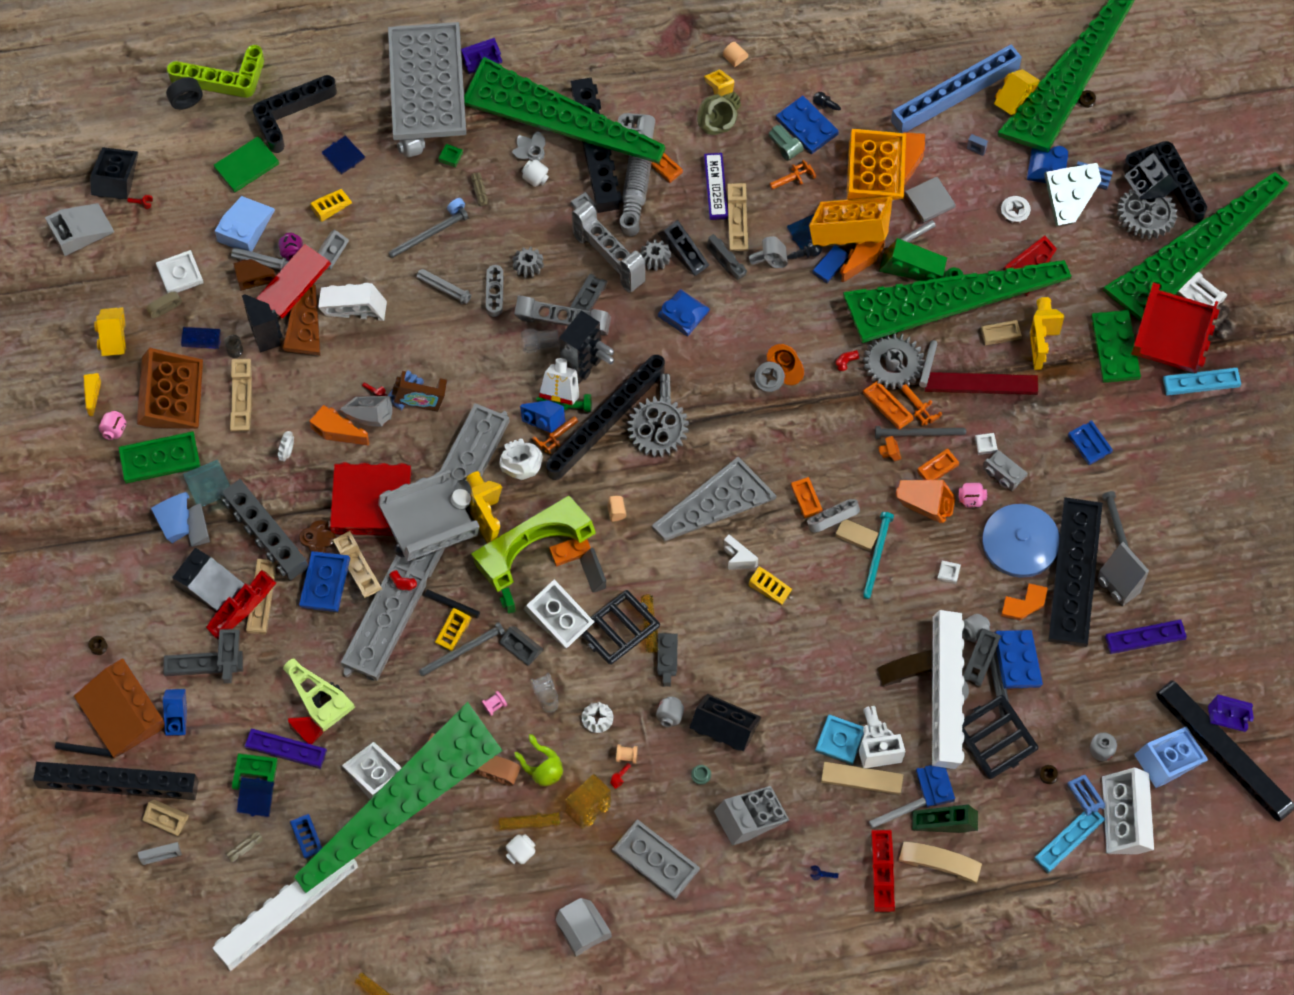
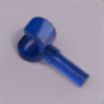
M816 865L810 867L812 871H818L816 875L810 874L813 880H819L821 877L838 878V873L821 871Z

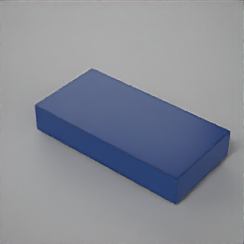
M835 245L814 268L813 274L828 283L843 264L847 262L849 254Z

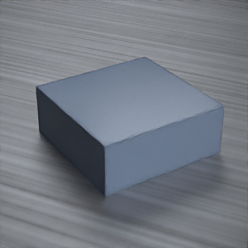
M971 134L967 149L984 156L988 141Z

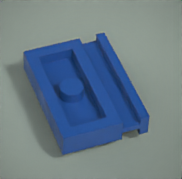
M1092 420L1086 425L1084 424L1068 433V437L1088 465L1104 458L1113 451Z
M932 765L920 769L916 768L921 791L926 801V808L955 801L946 768Z

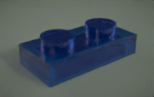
M183 327L181 346L219 349L221 330Z

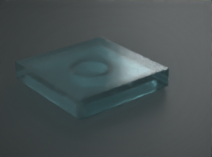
M218 459L183 474L196 505L201 503V506L223 498L222 491L230 486Z

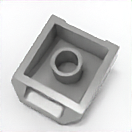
M391 396L355 397L344 405L338 413L357 423L382 427L386 421L391 420L393 411Z
M579 898L559 909L555 921L576 957L600 942L612 938L611 931L590 900Z

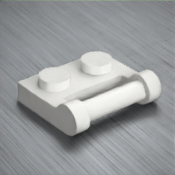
M1197 272L1177 293L1178 296L1214 306L1215 301H1219V305L1227 297L1224 291H1219L1205 280L1200 272ZM1197 283H1199L1202 287H1204L1207 291H1209V292H1210L1212 295H1214L1216 298L1214 299L1212 296H1210L1207 292H1205L1202 288H1200V287L1197 285Z

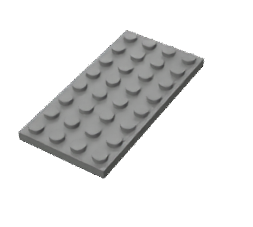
M459 22L388 27L393 140L466 135Z

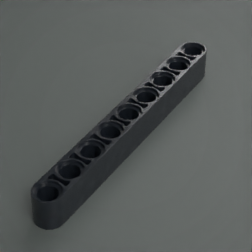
M652 355L548 459L546 467L547 475L550 479H561L660 379V375L665 372V360L662 356ZM653 365H659L660 367L654 368ZM646 377V378H648V379L644 381V380H641L640 378ZM629 390H634V391H636V392H634V393H629V392H627V391H629ZM616 403H622L623 405H621V406H616L615 404H616ZM605 415L610 416V418L604 419L602 417ZM591 428H596V429H598L597 431H594V432H593V431H590ZM578 441L585 442L584 444H577ZM565 454H571L572 456H571V457H565L564 455H565ZM559 467L558 470H552L551 468Z
M1169 681L1156 692L1158 700L1184 727L1187 726L1190 733L1276 821L1281 822L1294 811V803L1218 725L1210 722L1209 715L1175 681Z

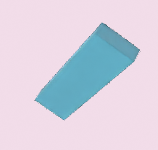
M1238 367L1197 372V374L1185 373L1163 376L1166 396L1241 386Z
M1084 811L1035 856L1034 860L1049 874L1105 821V818L1098 812L1094 813V811L1091 812V815L1087 816Z

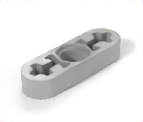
M498 265L490 266L487 269L486 312L492 317L499 316L503 311L504 274L503 269ZM494 272H497V281H493ZM493 287L500 289L498 294H491L489 291ZM493 300H496V310H492Z
M849 499L810 517L807 520L809 530L811 532H820L860 512L858 501L856 499Z

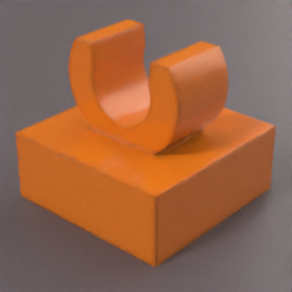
M893 436L885 438L887 445L878 447L880 455L883 458L891 457L894 462L901 460L897 441Z

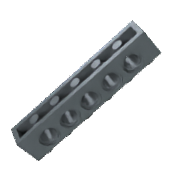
M241 479L222 491L224 498L222 502L228 510L230 508L233 510L235 519L238 523L242 521L249 536L253 535L256 538L254 541L261 550L264 548L267 552V558L271 563L275 562L278 565L277 570L283 577L286 575L291 581L308 569L306 558ZM278 542L277 545L271 546L272 543Z

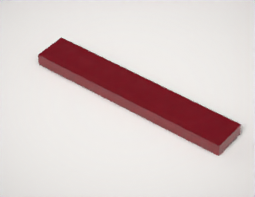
M930 372L927 386L924 388L925 392L1038 395V375Z

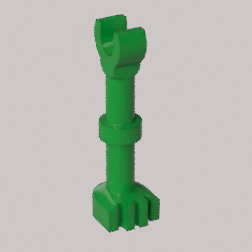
M584 394L583 401H576L573 405L552 401L564 406V410L583 408L584 412H591L592 410L591 394ZM536 398L537 402L548 401L544 398Z

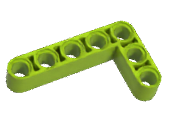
M249 46L239 73L178 61L171 62L167 66V71L172 83L181 78L191 77L198 81L202 90L249 98L255 92L264 65V56L260 46Z

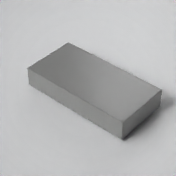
M178 842L138 852L142 865L182 855Z

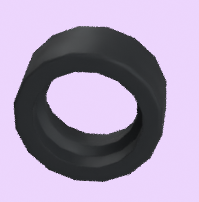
M186 77L173 82L167 88L166 95L174 109L182 110L197 104L201 100L203 92L196 79Z

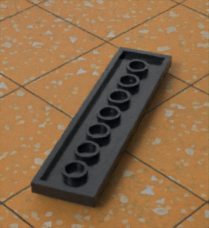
M1064 497L1048 636L1049 642L1083 647L1088 646L1102 502Z

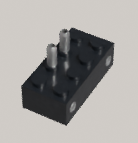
M582 310L559 337L560 358L567 360L568 368L577 371L578 384L583 379L586 380L593 366H597L601 359L608 364H613L614 362L613 357H611L614 350L601 342L600 322Z

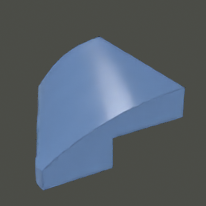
M187 492L173 496L151 508L166 539L171 543L189 534V525L187 523L189 517L187 499H189V495Z

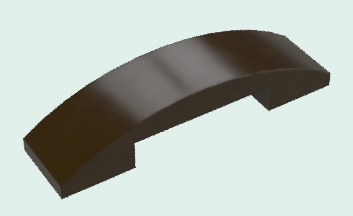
M933 650L902 657L878 667L877 672L882 686L900 683L902 679L933 671Z

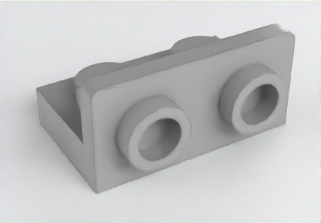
M999 450L990 459L987 458L983 465L986 474L996 478L1002 487L1008 488L1011 491L1028 474Z

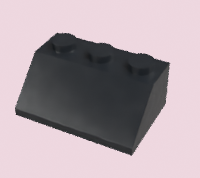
M246 294L241 295L259 352L281 346L280 339L283 337L276 311H271L270 305Z
M707 694L696 707L689 728L700 735L711 737L716 742L728 744L735 750L744 751L755 733L761 716Z

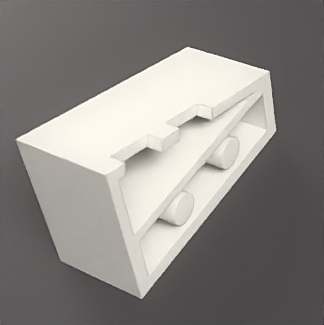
M371 283L347 284L345 286L331 285L329 287H321L318 308L325 316L349 318V315H359L361 319H367V316L378 317L379 321H384L387 301Z

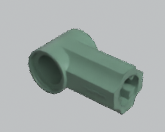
M776 125L769 132V137L779 147L782 156L787 161L803 152L804 148L799 139L796 137L792 138L781 125Z

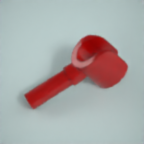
M145 195L142 199H127V202L142 204L145 209L151 208V203H146V201L153 202V197L150 195Z
M365 382L362 384L374 396H387L383 386L375 389Z
M627 763L620 772L612 775L610 783L615 789L624 783L621 777L631 767V764Z

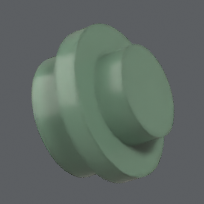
M697 765L691 772V778L696 784H706L711 779V771L705 765Z

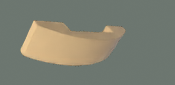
M746 183L728 184L730 251H748Z
M232 359L230 430L250 431L252 412L251 359Z
M349 531L333 539L340 555H349L348 570L364 598L382 590L351 532Z
M903 842L898 860L899 862L916 867L922 865L957 875L958 879L976 884L982 866L981 863L961 854L913 842Z

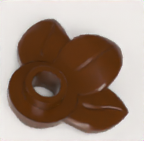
M319 520L313 522L310 528H305L300 532L299 541L303 546L308 547L310 552L326 553L325 547L334 545L333 539L337 537L334 533L327 530L328 521ZM306 535H311L312 539H307Z

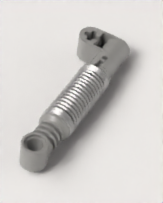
M624 113L618 118V122L622 126L653 139L655 118L653 116ZM629 155L622 196L624 207L620 218L622 232L629 237L637 235L640 230L641 208L646 201L652 163Z

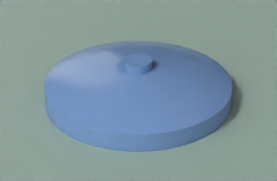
M1012 504L997 510L988 519L982 535V546L989 562L1002 573L1020 578L1032 577L1047 570L1055 561L1058 554L1060 535L1055 522L1041 509L1027 504Z

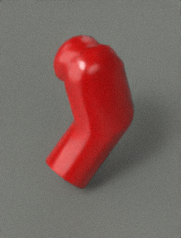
M857 350L842 353L836 361L838 371L847 370L846 364L849 361L859 359Z
M397 570L389 574L399 590L409 591L417 586V581L414 578H402Z

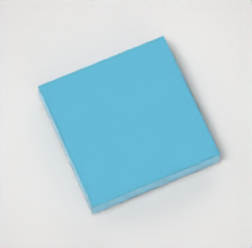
M828 715L815 752L853 765L864 736L863 726Z

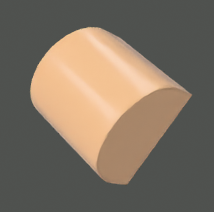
M732 42L725 48L723 57L736 67L748 58V53L736 42Z
M610 496L607 504L610 521L623 520L627 516L623 497Z

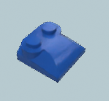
M1055 146L1047 153L1032 148L1027 180L1046 183L1045 172L1065 169L1068 160L1067 149L1063 146Z
M680 289L670 300L664 302L658 317L688 337L708 314L710 308Z

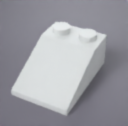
M555 579L523 608L541 628L566 649L594 623Z
M374 742L342 765L369 799L401 769Z

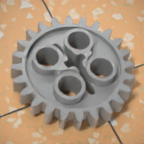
M1130 189L1129 193H1124L1123 198L1121 197L1118 203V221L1123 222L1122 227H1128L1127 232L1134 231V236L1139 233L1141 238L1147 235L1148 239H1150L1151 235H1154L1157 239L1159 234L1164 236L1165 232L1169 233L1171 228L1174 227L1177 218V209H1174L1176 204L1171 203L1172 198L1166 199L1165 197L1141 200Z
M654 396L653 402H650L647 398L645 405L639 402L640 409L634 407L633 409L636 414H630V418L633 421H628V425L631 428L627 430L628 433L632 434L629 438L630 440H635L633 446L640 445L638 448L639 452L645 449L646 456L652 452L654 458L657 453H660L662 458L664 452H667L670 456L671 449L677 452L676 445L683 446L681 439L687 440V436L683 433H689V429L685 427L689 425V422L685 420L687 414H681L683 407L677 409V402L671 405L670 398L664 402L663 396H661L660 401H657ZM651 412L658 413L656 418L648 417ZM666 412L663 419L661 420L662 413ZM668 419L676 420L673 425L666 424ZM660 420H661V426H662V428L659 427V428L657 429V432H656L655 426L658 427V426H659V423H660ZM643 429L651 430L648 435L641 434ZM663 435L668 437L665 442L658 440Z

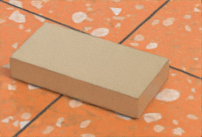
M1017 320L981 326L980 329L985 346L1022 338Z
M846 519L841 522L835 537L871 552L879 533Z

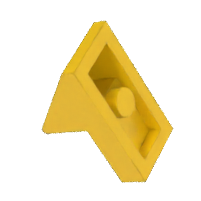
M719 69L704 76L706 83L713 88L714 94L722 96L733 92L734 79Z

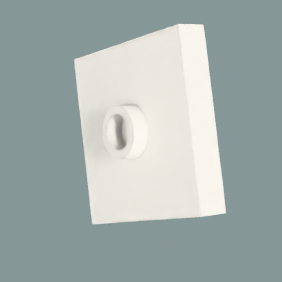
M191 250L156 262L167 293L174 291L178 293L204 283Z

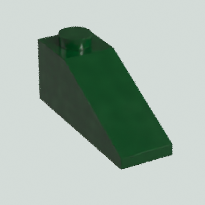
M969 804L914 810L912 830L950 833L978 831V811Z

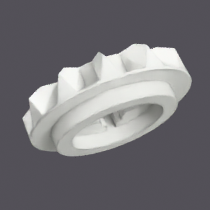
M1019 196L1006 198L1001 206V214L1004 215L1005 220L1008 219L1012 223H1021V221L1026 220L1031 211L1028 201ZM1013 205L1014 207H1016L1017 210L1020 209L1018 211V214L1015 213V211H1012Z
M287 431L283 434L278 452L280 461L285 462L291 455L294 444L292 432Z
M601 702L591 703L584 708L582 723L591 732H604L613 723V712L608 705ZM597 711H599L600 716L603 718H599L596 724L595 718L592 716H595Z

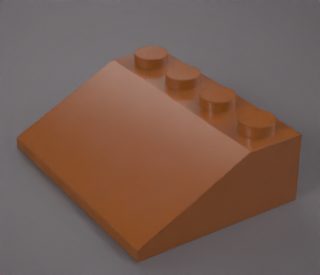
M149 348L142 356L137 425L152 428L197 429L199 427L203 359Z
M123 658L106 667L74 695L75 700L111 753L113 759L165 729L163 718Z

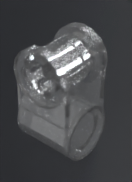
M549 672L535 680L533 678L530 679L531 686L538 697L542 709L548 713L555 712L559 707V700ZM547 699H554L552 703L545 702Z

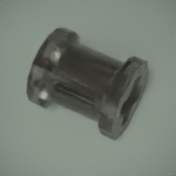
M234 334L227 336L224 343L228 356L232 358L240 357L243 353L240 337Z

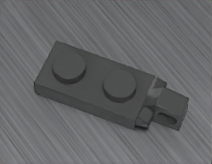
M714 234L709 236L707 249L737 280L744 277L747 273L744 265L736 261L735 255L727 250L721 239H718Z
M239 629L219 631L217 666L218 672L223 673L222 680H224V684L232 683V673H237L240 644Z
M658 633V676H663V687H671V676H676L678 634Z

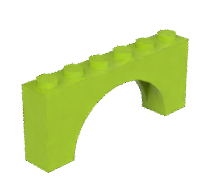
M567 496L474 551L471 555L479 571L495 590L499 592L501 589L514 583L510 573L512 562L517 554L532 542L544 537L561 535L574 538L581 543L596 534L592 520L570 496Z

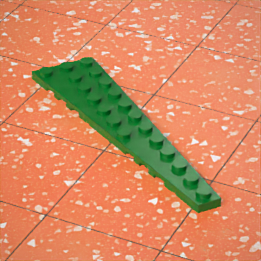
M1109 0L1107 5L1099 12L1098 17L1090 22L1087 30L1079 35L1076 43H1073L1046 74V77L1041 80L1038 88L1033 93H1030L1027 101L1019 106L1016 114L1010 117L998 131V137L1048 153L1135 0Z
M483 57L464 96L465 106L659 164L666 149L664 144L639 134V132L633 129H628L617 121L609 120L606 116L599 115L593 112L592 109L553 90H549L541 84L538 85L527 77H521L516 72L509 71L486 57Z
M1276 172L1272 173L1257 183L1255 187L1244 192L1242 196L1232 200L1229 205L1219 209L1214 215L1209 218L1207 217L1170 242L1169 245L1161 248L1152 257L1149 256L1143 263L1133 267L1128 273L1123 276L1121 275L1106 285L1103 291L1141 321L1153 282L1160 284V291L1177 295L1178 291L1197 272H1201L1288 187L1289 182Z
M1065 260L1038 265H1027L1024 268L1018 269L1006 268L1004 271L995 272L993 270L983 274L972 273L930 279L928 281H916L913 284L907 285L895 284L893 287L885 288L882 286L872 290L843 292V298L862 343L1067 281L1071 279L1072 275Z
M468 702L294 876L305 893L503 751Z

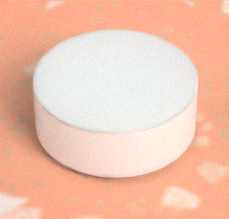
M463 489L455 490L451 496L452 505L458 509L467 508L471 501L470 494Z

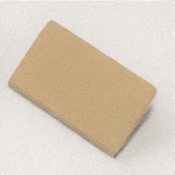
M152 800L148 802L142 820L179 836L189 815L157 800Z

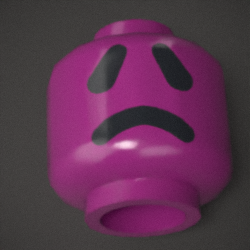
M286 233L279 239L278 243L280 255L287 261H290L303 246L302 238L294 233Z

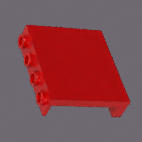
M1153 282L1131 354L1197 374L1199 367L1203 368L1206 360L1203 354L1204 351L1208 352L1211 343L1208 340V336H1212L1215 325L1212 322L1213 319L1217 320L1220 309H1217L1219 301H1215L1214 306L1160 291V284Z
M347 462L334 464L331 532L335 535H343L350 531L352 535L394 536L378 506L379 496L385 491H393L404 484H411V465L405 463L388 465L387 463L370 465L368 463L350 464Z

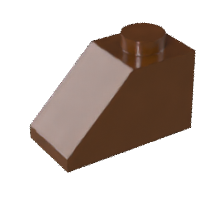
M243 259L233 263L240 291L267 285L275 278L273 269L253 259Z

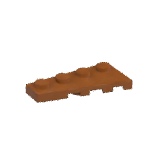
M315 284L310 287L291 309L283 345L284 351L321 356L317 289Z

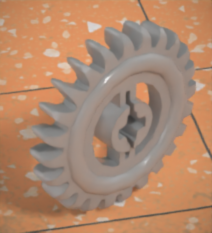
M896 333L893 334L892 338L889 335L885 336V340L882 337L878 338V342L874 339L872 340V345L868 344V351H864L866 356L863 358L865 363L864 369L868 370V376H872L871 381L878 380L877 383L884 384L885 388H888L890 385L892 390L895 389V386L901 389L903 384L909 387V382L915 383L916 378L921 376L920 372H923L925 360H922L924 353H920L921 347L915 348L916 341L910 344V336L904 341L903 333L899 339H897ZM903 355L908 363L906 368L902 365ZM881 357L885 359V366L889 371H898L899 373H890L884 370L880 363Z

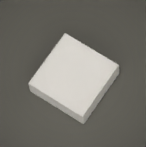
M994 433L975 435L978 455L997 452Z
M942 560L937 580L956 584L961 565Z

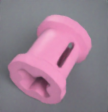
M496 691L495 695L488 700L481 701L484 709L490 716L502 706H507L505 699L499 691Z

